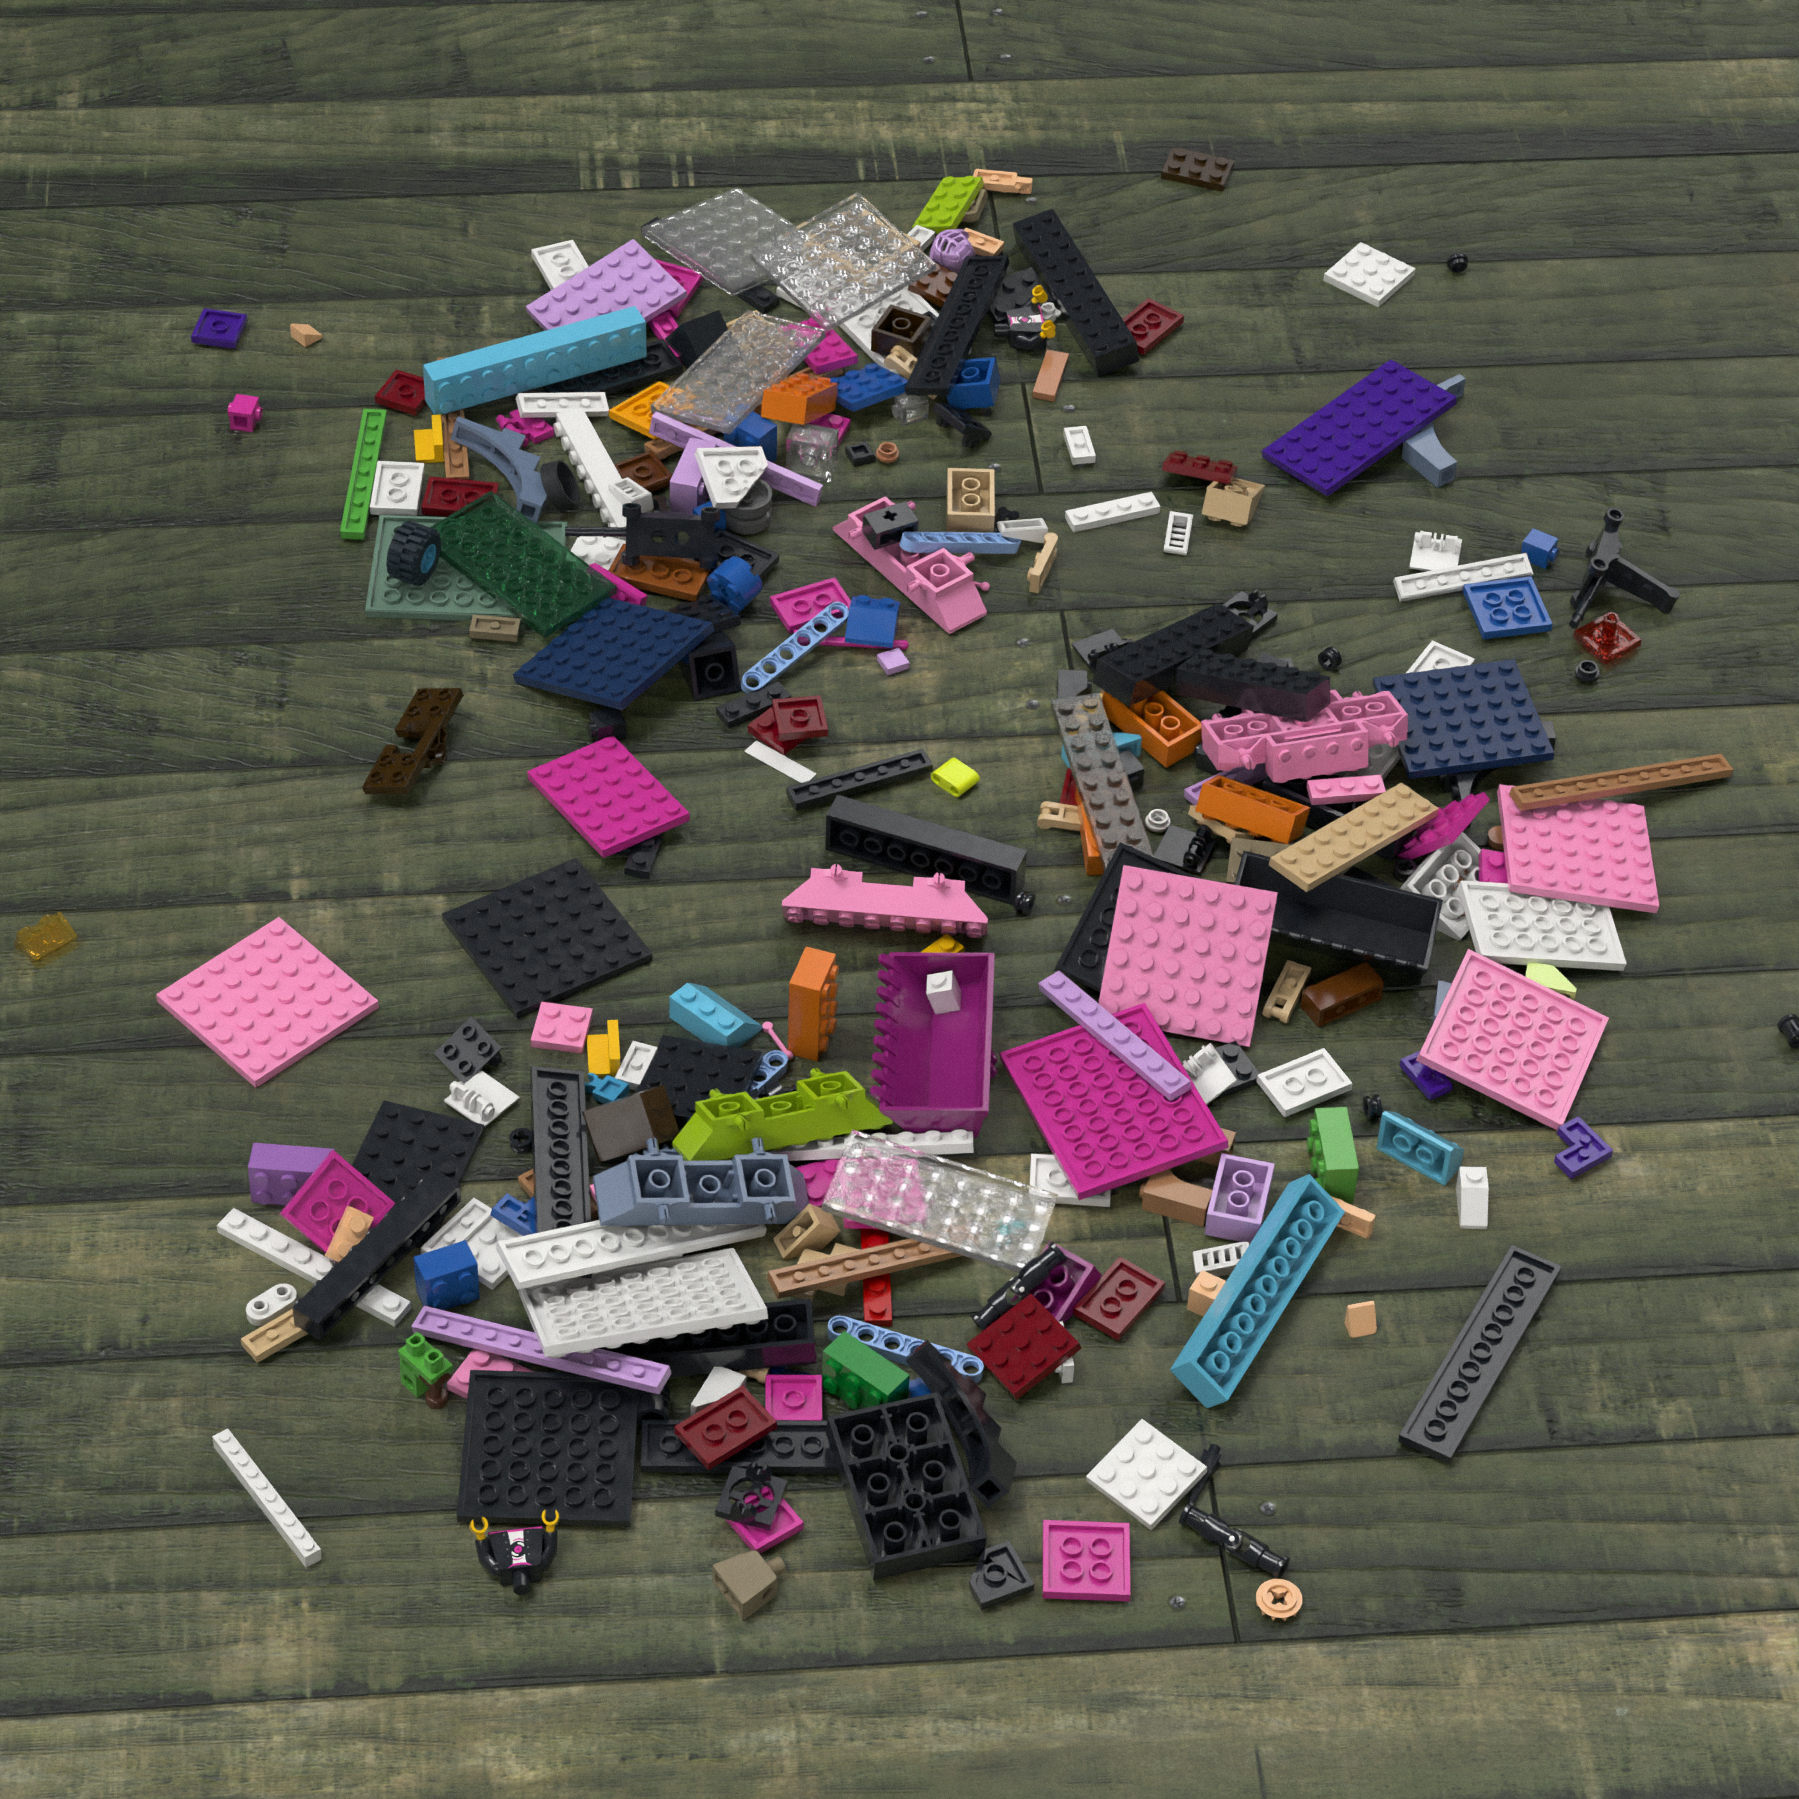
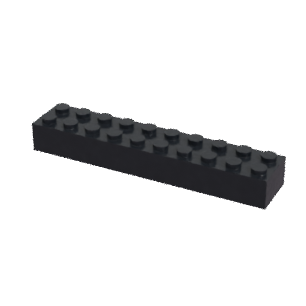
M1054 209L1012 223L1017 246L1053 298L1055 308L1061 311L1060 316L1096 375L1099 377L1139 362L1136 340Z

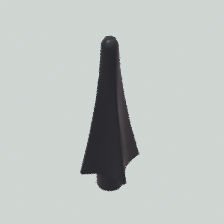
M1210 1444L1208 1451L1202 1448L1200 1462L1207 1467V1473L1193 1487L1187 1505L1190 1502L1196 1503L1202 1490L1220 1466L1219 1458L1221 1454L1219 1452L1221 1448L1216 1444Z

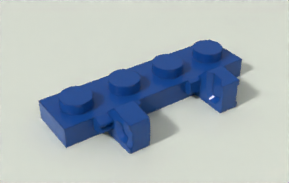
M507 1193L492 1208L490 1216L520 1235L535 1234L534 1196L525 1204Z

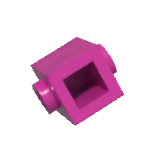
M236 394L233 403H229L230 429L253 432L257 421L262 419L263 408L259 405V397Z

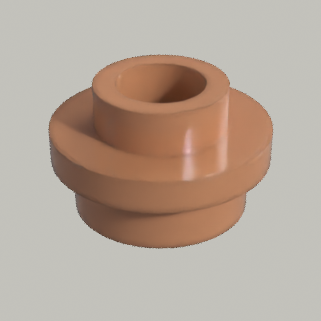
M884 442L876 450V457L884 463H891L898 459L899 450L894 443Z

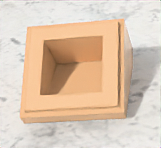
M309 324L290 325L291 337L304 347L323 338V335Z
M1374 1301L1347 1306L1344 1323L1351 1338L1376 1333Z

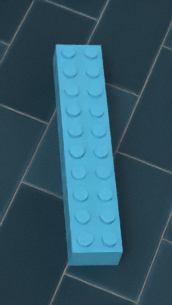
M636 306L424 364L425 401L434 415H443L645 358L646 321Z
M1310 1174L1287 1185L1170 1369L1206 1408L1228 1401L1345 1213Z

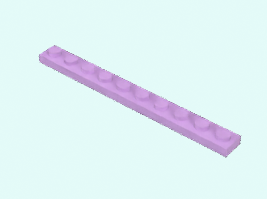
M428 1306L422 1308L411 1326L414 1334L419 1332L422 1336L655 1394H660L671 1375L670 1366L599 1348H595L589 1353H566L565 1356L560 1358L545 1357L534 1332Z

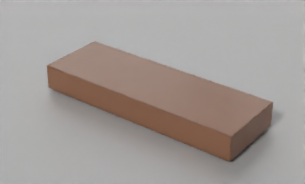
M1052 350L1046 351L1033 389L1032 398L1055 401L1068 363L1069 353Z

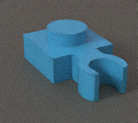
M588 1073V1079L591 1083L584 1082L585 1092L592 1093L593 1099L603 1104L623 1098L630 1092L628 1083L609 1075L601 1080L596 1074Z

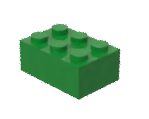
M846 1331L841 1333L823 1350L822 1386L830 1394H835L844 1400L850 1408L859 1410L908 1399L910 1375Z

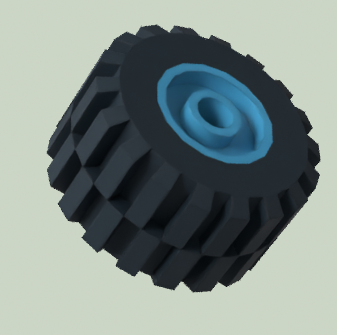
M413 521L404 522L393 536L388 549L386 567L389 576L415 586H421L426 583L434 572L440 557L441 536L439 531Z

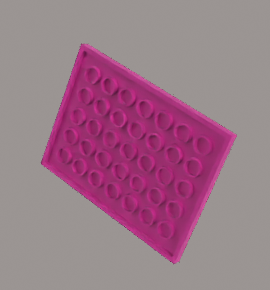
M1145 1003L1111 1015L1191 1081V1089L1172 1101L1162 1095L1081 1025L999 1053L1000 1061L1078 1200L1229 1148L1226 1136Z

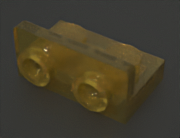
M61 912L53 916L49 913L43 916L37 925L33 927L28 925L19 930L13 945L16 949L21 947L32 964L75 941L78 936Z

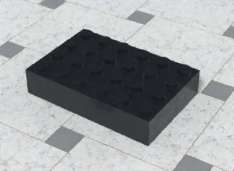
M937 1392L827 1416L826 1436L873 1580L981 1556L986 1546L987 1537Z

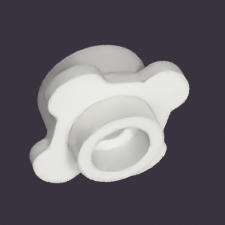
M1047 302L1042 304L1041 310L1044 322L1048 320L1054 322L1056 317L1061 315V311L1056 309L1053 303Z

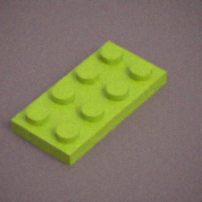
M949 176L943 178L913 224L912 229L919 225L935 231V234H939L944 230L956 229L980 189H982L984 185L983 178L973 176Z

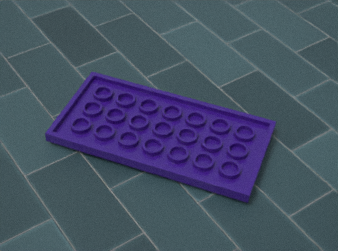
M1390 359L1262 450V458L1328 497L1456 405L1457 399L1453 394Z

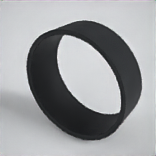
M562 460L543 464L540 469L541 481L552 505L560 512H564L576 505L580 499L579 487L569 466Z

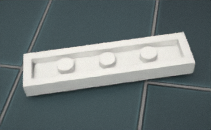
M605 392L518 393L516 397L520 418L556 417V413L580 407L583 408L587 417L607 416L609 413Z
M1148 492L1065 511V519L1074 533L1159 514L1160 505L1153 493Z

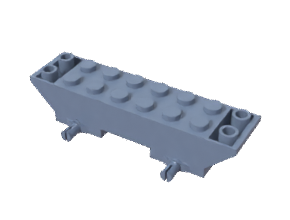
M757 1137L751 1140L753 1153L734 1155L733 1160L683 1161L682 1155L660 1153L658 1140L650 1138L646 1141L647 1154L629 1155L626 1162L594 1175L593 1184L600 1226L789 1224L809 1204L804 1174L789 1164L787 1154L765 1152L763 1139L760 1137L759 1139Z

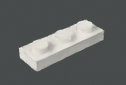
M473 1198L420 1248L421 1254L469 1240L492 1218L490 1216L492 1208Z

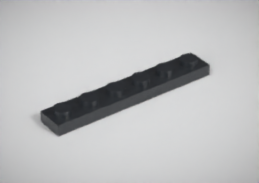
M919 749L786 787V795L797 811L835 800L837 795L846 797L933 772V764L924 749Z

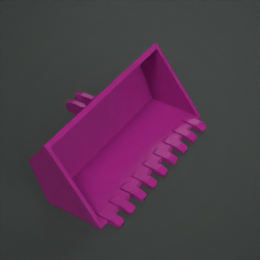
M890 952L889 956L884 953L880 954L878 958L879 963L888 972L880 970L877 977L887 988L879 986L876 993L886 1004L882 1002L877 1003L875 1010L885 1018V1021L876 1019L874 1026L884 1037L876 1035L873 1038V1043L883 1051V1054L879 1052L873 1053L872 1060L882 1068V1071L873 1069L871 1077L881 1085V1088L876 1085L870 1088V1094L880 1102L879 1111L883 1115L888 1116L906 1132L913 1134L926 1133L932 1130L942 1133L963 1129L973 1131V1138L978 1137L984 1117H987L989 1112L990 1078L992 1079L997 1075L995 1064L998 1062V1057L991 1050L995 953ZM953 971L961 989V1008L958 1011L935 1014L926 994L927 975Z

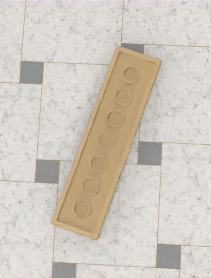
M1400 783L1270 857L1269 866L1308 892L1435 818L1439 808L1411 790L1408 786Z

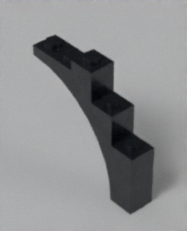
M926 1340L910 1353L905 1361L920 1376L932 1393L937 1392L941 1406L954 1426L965 1451L970 1474L969 1489L987 1508H990L1010 1491L1017 1462L998 1443L1002 1428L983 1409L986 1393L968 1375L963 1377Z

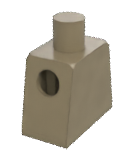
M752 1550L712 1565V1582L743 1621L777 1595V1576L786 1572V1567L779 1556L765 1562L757 1551Z

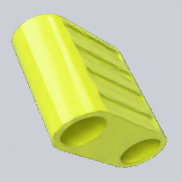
M956 758L949 759L931 773L932 781L954 797L961 796L980 781L976 771Z

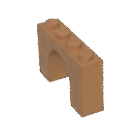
M1221 1128L1228 1140L1229 1148L1195 1160L1219 1166L1222 1153L1232 1155L1236 1132ZM1170 1169L1147 1176L1149 1178L1148 1182L1142 1183L1139 1197L1143 1198L1142 1210L1204 1227L1213 1190L1184 1182L1178 1179Z

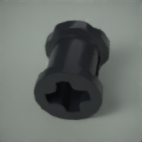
M1788 1014L1780 1019L1777 1028L1780 1032H1784L1788 1038L1787 1043L1791 1048H1799V1039H1796V1037L1799 1038V1017L1796 1014Z

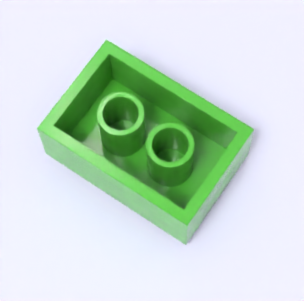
M1347 1107L1315 1108L1314 1118L1309 1120L1311 1137L1306 1139L1307 1152L1312 1153L1310 1159L1311 1173H1316L1315 1180L1330 1196L1341 1199L1346 1203H1353L1359 1166Z

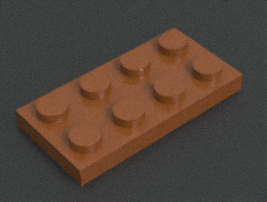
M626 544L621 546L608 570L635 588L692 602L698 600L707 583V577L712 573V569L700 568L699 562L680 557L640 556V563L638 565H624L621 563V552L626 551Z

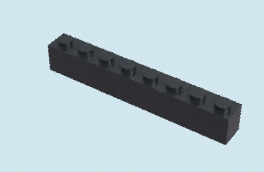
M435 1169L427 1177H423L410 1194H406L392 1211L390 1210L385 1214L383 1220L375 1228H371L357 1245L350 1248L348 1254L340 1262L335 1263L331 1267L327 1275L321 1280L316 1281L312 1289L303 1298L301 1297L295 1302L293 1306L294 1325L321 1341L461 1202L460 1184Z

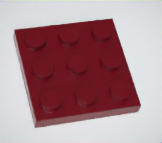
M1029 1294L966 1344L969 1351L983 1362L986 1369L1016 1400L1082 1349L1079 1342L1032 1294Z

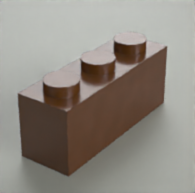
M1365 962L1358 966H1353L1336 976H1330L1327 980L1316 985L1308 986L1303 990L1300 1008L1319 1028L1381 1000L1384 981Z

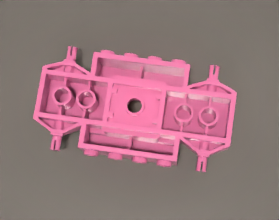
M1330 690V704L1307 722L1242 709V714L1231 718H1223L1219 713L1218 716L1214 714L1212 720L1205 719L1201 721L1202 745L1204 752L1217 770L1229 771L1242 766L1252 770L1257 764L1265 763V772L1273 782L1285 783L1292 779H1309L1316 775H1333L1336 772L1357 771L1360 768L1368 767V748L1384 743L1389 744L1391 747L1394 745L1395 747L1399 741L1407 740L1408 714L1390 691H1382L1370 696H1363L1360 691L1358 693L1355 691L1352 697L1342 699L1336 690Z

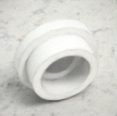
M1155 809L1147 815L1145 824L1151 831L1163 832L1168 829L1170 818L1164 810Z

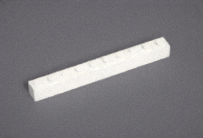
M227 1428L212 1436L216 1451L303 1565L307 1568L322 1560L320 1547L230 1430Z

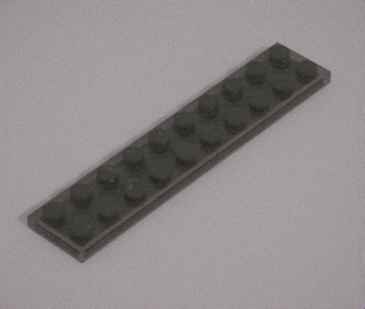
M1095 693L1051 700V709L1104 872L1120 842L1154 857L1100 694Z

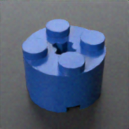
M735 556L725 560L707 577L708 586L712 592L710 596L727 605L728 608L737 614L758 596L763 586L758 574L754 576L750 572L752 567L743 559Z

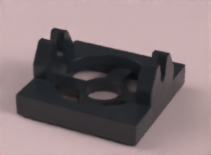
M936 403L932 409L938 414L936 424L939 427L947 428L949 425H952L961 434H964L962 445L965 448L969 447L972 449L981 439L989 440L992 435L989 429L964 409Z
M1257 589L1250 595L1241 591L1223 604L1236 615L1246 616L1250 619L1248 622L1254 625L1251 639L1274 623L1278 617V613L1268 608L1266 595L1263 594L1259 597ZM1246 605L1250 609L1248 611H1238L1234 607ZM1257 613L1262 616V620L1259 623L1253 620V616Z
M755 1461L750 1463L747 1469L733 1466L715 1509V1516L770 1531L787 1489L788 1480L773 1476V1471L767 1464H764L762 1469L758 1468ZM742 1482H753L749 1490L744 1492L733 1490L735 1486ZM762 1485L767 1486L771 1490L773 1500L762 1497L760 1493ZM748 1495H755L760 1501L756 1505L750 1503L747 1505L743 1499ZM730 1499L735 1500L736 1502L734 1504H731ZM760 1507L766 1509L763 1512L757 1513V1510Z

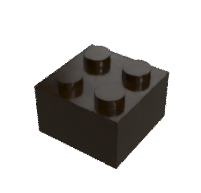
M890 304L871 330V351L887 356L892 348L898 345L917 358L931 333V317Z

